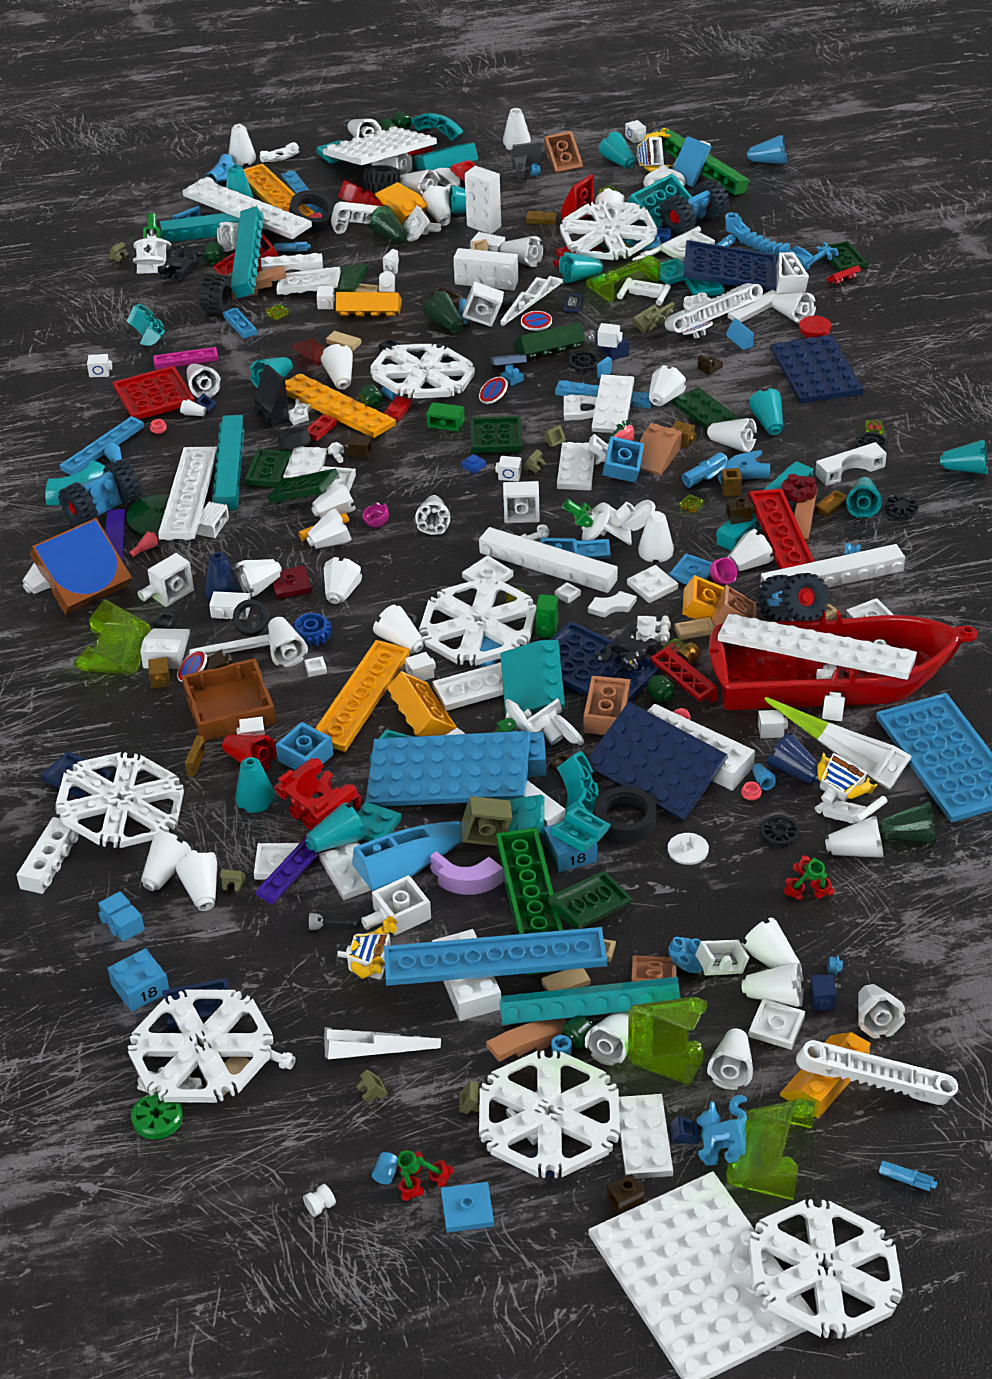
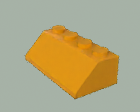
M336 292V312L340 316H349V314L365 316V314H371V316L378 317L380 314H386L388 317H394L396 314H400L402 299L398 292Z
M401 671L387 687L391 693V698L398 704L399 711L405 715L406 722L413 727V732L417 737L446 735L457 728L427 682Z
M852 1032L830 1035L824 1042L869 1054L871 1045L870 1042ZM800 1069L780 1092V1096L819 1119L849 1084L850 1078L827 1077Z

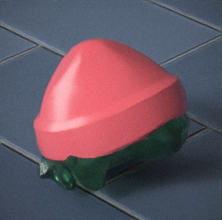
M629 420L622 421V424H617V429L613 433L609 432L605 438L608 443L611 436L634 441L635 430Z

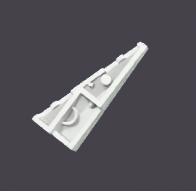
M549 276L546 280L536 277L527 291L520 293L501 320V326L507 324L563 283V279Z
M325 1027L324 1030L325 1057L327 1059L441 1047V1038L410 1037L392 1033L351 1031L349 1029L333 1030Z

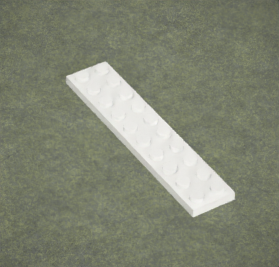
M200 179L183 190V196L237 218H240L242 210L257 206L264 215L263 228L290 239L297 237L312 227L310 220L217 185L206 179Z
M217 447L183 448L159 529V539H195L216 462Z
M728 614L718 634V641L906 680L909 678L917 652L910 651L909 649H900L870 641L836 636L831 633H821L811 629L806 630L795 626L777 624L776 622L742 617L737 614Z

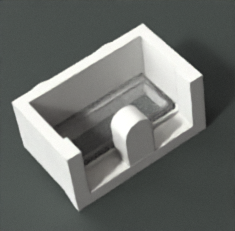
M739 940L701 941L695 954L703 967L704 975L742 974L749 959Z

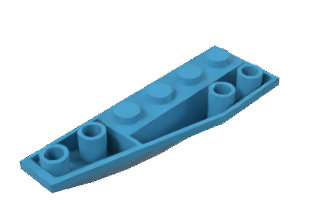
M442 822L412 827L361 844L353 848L352 865L372 892L408 875L412 877L431 864L430 855L437 851L443 856L462 843L460 823Z

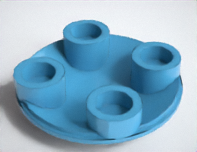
M654 236L653 242L639 251L650 250L660 245L661 240L659 236ZM636 240V243H633L632 247L641 242V240Z
M674 937L668 947L672 961L679 968L690 973L704 971L695 956L701 940L697 938L691 940L689 938Z

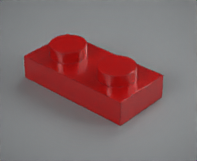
M857 265L835 273L826 279L828 284L833 282L838 284L843 282L844 278L849 280L856 277V273L860 272L861 269Z
M396 396L383 414L396 419L398 423L412 405V399Z
M324 414L307 427L310 438L318 441L337 425V421L335 418Z

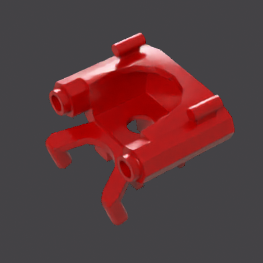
M318 758L309 759L293 772L288 770L278 778L279 783L275 785V790L282 799L285 800L288 797L291 799L293 805L288 808L290 814L296 820L302 818L303 824L310 831L342 803L347 802L349 804L353 801L352 807L354 810L360 809L362 797L353 784H345L341 788L331 789L333 774L330 771H325L318 781L316 776L322 772L324 767ZM317 794L319 798H312V796Z

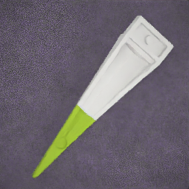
M765 697L767 703L832 752L866 771V777L870 778L872 782L874 781L888 790H891L911 760V755L891 744L850 731Z

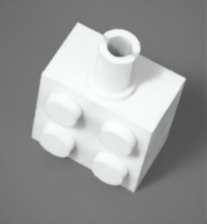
M175 553L148 569L150 585L139 590L138 596L143 601L153 597L167 607L194 591L190 562Z
M408 875L373 891V907L376 912L362 917L361 921L364 928L369 930L383 923L388 916H393L397 920L395 925L397 930L395 933H392L395 936L430 920V901Z

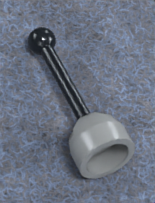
M309 913V930H319L324 924L359 927L360 921L358 919L353 921L324 920L320 914Z

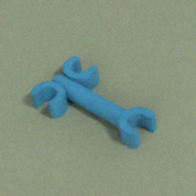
M823 242V247L817 246L818 253L813 256V260L802 266L807 271L811 264L826 255L829 260H832V255L838 256V250L830 246L828 247V243Z

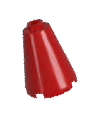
M229 734L222 742L223 751L236 761L241 763L246 758H256L260 761L265 772L272 766L270 765L271 760L276 758V742L266 734Z

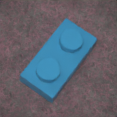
M609 539L573 541L575 554L591 559L611 557Z

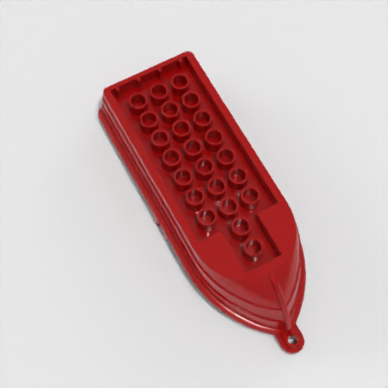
M837 610L836 619H826V612H822L823 615L819 620L776 622L777 624L795 626L806 630L811 629L816 632L831 633L836 636L850 637L872 643L880 639L884 640L886 645L915 651L917 652L916 660L908 680L836 665L837 670H834L831 679H816L817 669H823V665L827 663L718 641V634L723 624L716 625L712 630L709 639V653L711 654L710 659L714 672L720 681L723 707L726 710L774 708L765 701V697L792 708L824 706L825 695H829L830 692L841 693V697H845L844 705L887 704L906 699L920 689L955 655L962 642H972L977 638V630L971 626H956L953 628L935 620L905 615H879L842 619L840 610Z

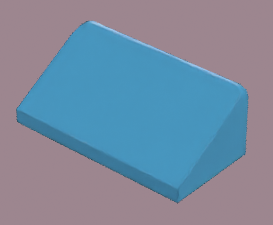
M196 206L173 215L172 220L201 216L200 207Z
M736 318L733 319L726 336L743 350L753 347L754 333Z
M541 538V543L574 553L573 541H577L574 538Z

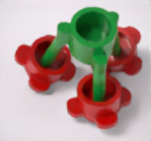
M803 855L798 863L793 864V870L798 872L801 878H787L785 880L786 887L783 889L785 895L801 900L803 898L802 892L805 889L803 882L810 879L814 880L811 882L810 887L814 889V896L821 899L826 895L832 896L835 892L834 888L831 887V880L824 873V864L816 858L809 859L807 855Z
M409 1150L401 1151L397 1163L399 1165L398 1170L404 1177L398 1184V1189L402 1192V1200L408 1201L410 1198L421 1196L424 1193L423 1188L420 1187V1178L409 1176V1174H419L421 1172V1165L429 1169V1179L436 1181L439 1187L446 1185L450 1175L453 1174L454 1168L451 1165L447 1166L444 1160H439L431 1165L423 1159V1155L419 1151L415 1153Z

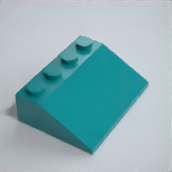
M466 143L412 157V164L419 171L435 170L437 168H449L454 164L467 160L474 163L475 160H478L475 143Z
M670 174L631 194L626 203L639 204L640 209L645 207L656 228H661L665 224L663 225V220L660 219V205L677 195L685 197L684 200L690 199L692 196L673 174Z
M539 640L500 652L505 717L507 714L505 700L507 699L517 703L523 712L529 709L533 716L557 698L562 708V712L558 715L563 717L565 701L558 640Z

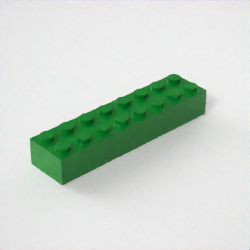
M537 828L496 833L497 853L500 866L503 867V879L516 935L562 931L559 913L548 902V899L554 893ZM545 972L526 973V975L539 974Z

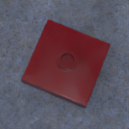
M304 565L283 569L280 572V577L272 582L277 599L312 592V586Z

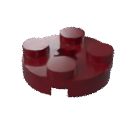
M790 474L782 483L781 489L786 495V499L792 502L803 503L806 502V499H814L817 494V485L813 477Z

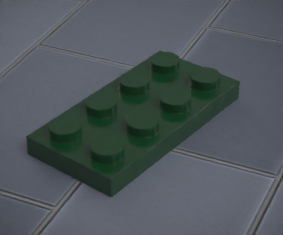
M699 387L672 399L674 406L706 430H708L712 423L740 419Z
M335 468L285 478L267 498L270 503H280L288 499L295 500L298 497L306 498L314 494L321 495L339 474Z
M602 871L551 895L548 902L574 929H581L630 905L633 899L605 871Z

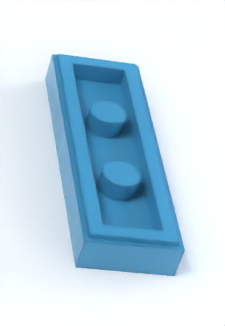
M237 307L223 312L224 318L243 339L257 334V329Z

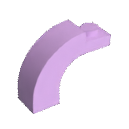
M437 851L430 855L431 871L438 876V885L447 891L456 894L474 895L492 890L504 882L503 867L490 857L475 866L459 867L450 863Z

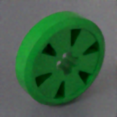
M155 1093L153 1096L150 1094L144 1096L134 1105L131 1112V1120L134 1130L140 1136L153 1140L162 1139L170 1136L180 1127L183 1120V1112L180 1102L160 1101L158 1093ZM155 1114H160L158 1118H154Z

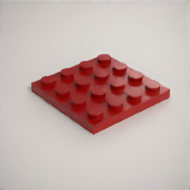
M174 365L112 382L114 390L130 417L132 416L139 420L179 409L183 400H190L195 403V398Z

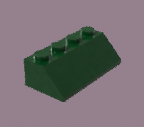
M581 322L522 335L513 344L519 354H524L527 359H531L541 353L544 356L551 354V351L554 350L561 352L567 350V347L572 346V349L581 347V344L586 340Z

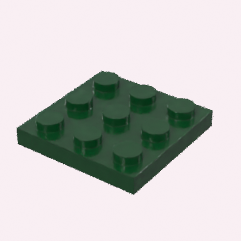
M521 416L471 418L472 453L522 451Z

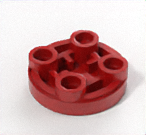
M807 316L800 320L799 331L805 335V339L829 335L831 322L822 316Z

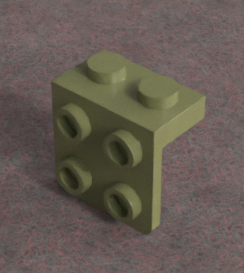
M671 302L661 309L653 305L633 317L631 321L643 335L649 331L652 332L657 326L665 324L667 317L674 311L675 303Z

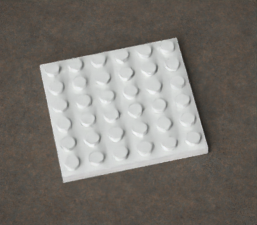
M390 127L389 130H380L374 135L366 134L363 138L355 137L349 142L346 140L341 141L338 145H327V148L323 149V154L364 165L437 144V140L435 137L417 133L416 131L411 132L410 130H404V128Z

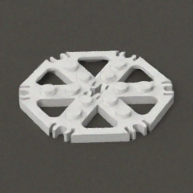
M603 200V204L601 201H598L599 204L597 205L593 204V202H591V206L589 203L565 217L562 220L563 224L560 225V232L568 250H571V252L576 251V254L608 260H614V256L618 260L619 255H622L624 258H626V254L628 257L653 242L655 239L654 235L657 233V228L645 207L640 209V205H636V203ZM608 210H621L623 212L611 218ZM587 214H590L593 216L595 221L578 219ZM637 220H644L647 227L630 224ZM571 233L586 234L574 242L571 241L569 236ZM622 239L641 240V242L629 249L625 246ZM605 241L610 252H590L589 250Z
M432 344L396 345L392 346V350L388 348L383 350L371 365L370 372L373 380L397 395L400 392V396L408 394V398L412 396L413 398L451 397L454 396V392L459 394L461 391L463 392L473 378L475 370L471 361L448 347L444 350V346L436 348L437 344H434L433 347ZM426 351L420 360L407 352ZM447 355L456 360L450 363L440 362ZM386 358L394 361L398 365H383L381 363ZM448 376L463 377L459 381H454L450 379ZM406 378L403 383H395L391 380ZM425 381L435 387L433 389H421Z
M480 578L442 589L441 592L438 591V599L431 597V601L428 600L419 628L426 647L456 664L458 660H460V665H463L465 660H469L472 666L475 660L476 666L499 659L500 652L520 647L519 644L526 645L527 642L529 643L536 619V605H533L531 596L501 580L496 584V579H493V582L488 584L486 578L483 581ZM471 588L477 589L473 606L453 597L455 593L467 591ZM500 590L517 598L513 602L493 607L496 595ZM434 610H439L453 618L438 624L430 623ZM527 617L524 628L520 631H516L503 624ZM464 635L458 649H451L440 643L441 641ZM484 636L502 645V647L489 651H480Z
M120 752L77 762V764L73 765V771L67 769L63 775L55 810L57 814H60L62 824L94 843L100 845L102 840V845L106 846V843L111 841L114 843V848H116L118 842H120V848L151 841L159 831L169 833L168 827L174 830L175 825L177 826L184 789L183 785H179L177 775L140 755L139 760L137 754L130 759L127 758V753L125 752L123 758H121ZM109 766L116 767L114 783L92 770ZM142 770L160 779L135 785L137 773ZM73 786H78L92 794V796L67 801L69 789ZM162 799H171L174 802L171 814H166L148 803ZM106 813L103 828L99 833L92 832L78 823L80 819ZM127 815L150 828L151 831L133 837H126L123 832Z
M185 990L187 997L180 991V998L178 1000H173L171 996H168L169 1004L166 1003L164 998L130 1036L131 1044L136 1045H128V1054L147 1093L149 1091L150 1095L153 1096L157 1091H160L158 1093L159 1100H164V1102L217 1103L215 1095L218 1096L220 1101H223L222 1094L226 1091L235 1096L234 1087L239 1093L271 1057V1046H265L273 1044L271 1030L253 998L250 1000V996H246L245 999L241 1000L240 991ZM197 999L223 1000L222 1005L204 1024L193 1006V1002ZM163 1013H170L181 1033H150L148 1030ZM246 1013L251 1014L258 1027L254 1033H228ZM197 1039L199 1040L200 1043H202V1044L204 1045V1051H203L202 1047H200L199 1045H197V1044H198ZM143 1057H173L158 1074H150L142 1060ZM221 1057L253 1058L239 1074L232 1075L227 1070ZM198 1066L208 1084L207 1087L204 1089H179L178 1087Z
M536 1051L491 1072V1075H488V1083L492 1085L483 1083L482 1089L480 1088L479 1138L481 1137V1142L490 1140L491 1142L487 1143V1151H490L491 1155L538 1177L539 1168H541L542 1178H545L546 1171L548 1170L554 1171V1177L558 1178L559 1169L562 1170V1177L609 1155V1152L613 1149V1144L608 1141L617 1143L618 1137L620 1138L619 1095L616 1084L606 1085L610 1083V1076L606 1075V1072L563 1052H560V1058L557 1059L556 1051H553L551 1058L545 1057L544 1051H541L540 1059H538ZM526 1066L536 1067L537 1093L510 1081L508 1076ZM563 1066H571L590 1076L587 1082L561 1093L560 1069ZM491 1100L497 1101L520 1113L499 1123H492L489 1120V1102ZM604 1100L609 1102L610 1120L607 1123H599L579 1113ZM550 1110L553 1111V1114L550 1113L549 1115H545V1111H546V1112H549ZM538 1132V1154L536 1157L528 1158L508 1148L509 1145ZM561 1132L591 1146V1148L575 1157L565 1158L562 1155Z
M809 1199L807 1207L805 1200L759 1220L755 1231L760 1234L751 1232L748 1247L753 1290L756 1289V1296L761 1294L767 1295L762 1303L764 1306H768L767 1310L821 1337V1328H823L825 1338H828L831 1329L837 1332V1337L840 1339L844 1330L845 1338L892 1316L895 1312L897 1305L891 1301L899 1304L903 1294L895 1245L891 1247L892 1239L887 1241L881 1240L885 1234L884 1229L880 1230L881 1226L830 1201L827 1205L825 1200H822L818 1208L813 1205L812 1199ZM802 1215L806 1221L808 1244L781 1231L777 1224L793 1216ZM840 1217L860 1227L864 1233L835 1247L832 1219ZM764 1250L793 1265V1267L776 1275L769 1276L763 1272L761 1251ZM878 1257H885L888 1263L890 1280L882 1282L856 1268ZM823 1259L824 1264H826V1268H829L827 1274L825 1273L823 1266H821ZM814 1288L817 1315H808L789 1305L786 1300ZM842 1291L875 1308L858 1317H848L844 1312Z

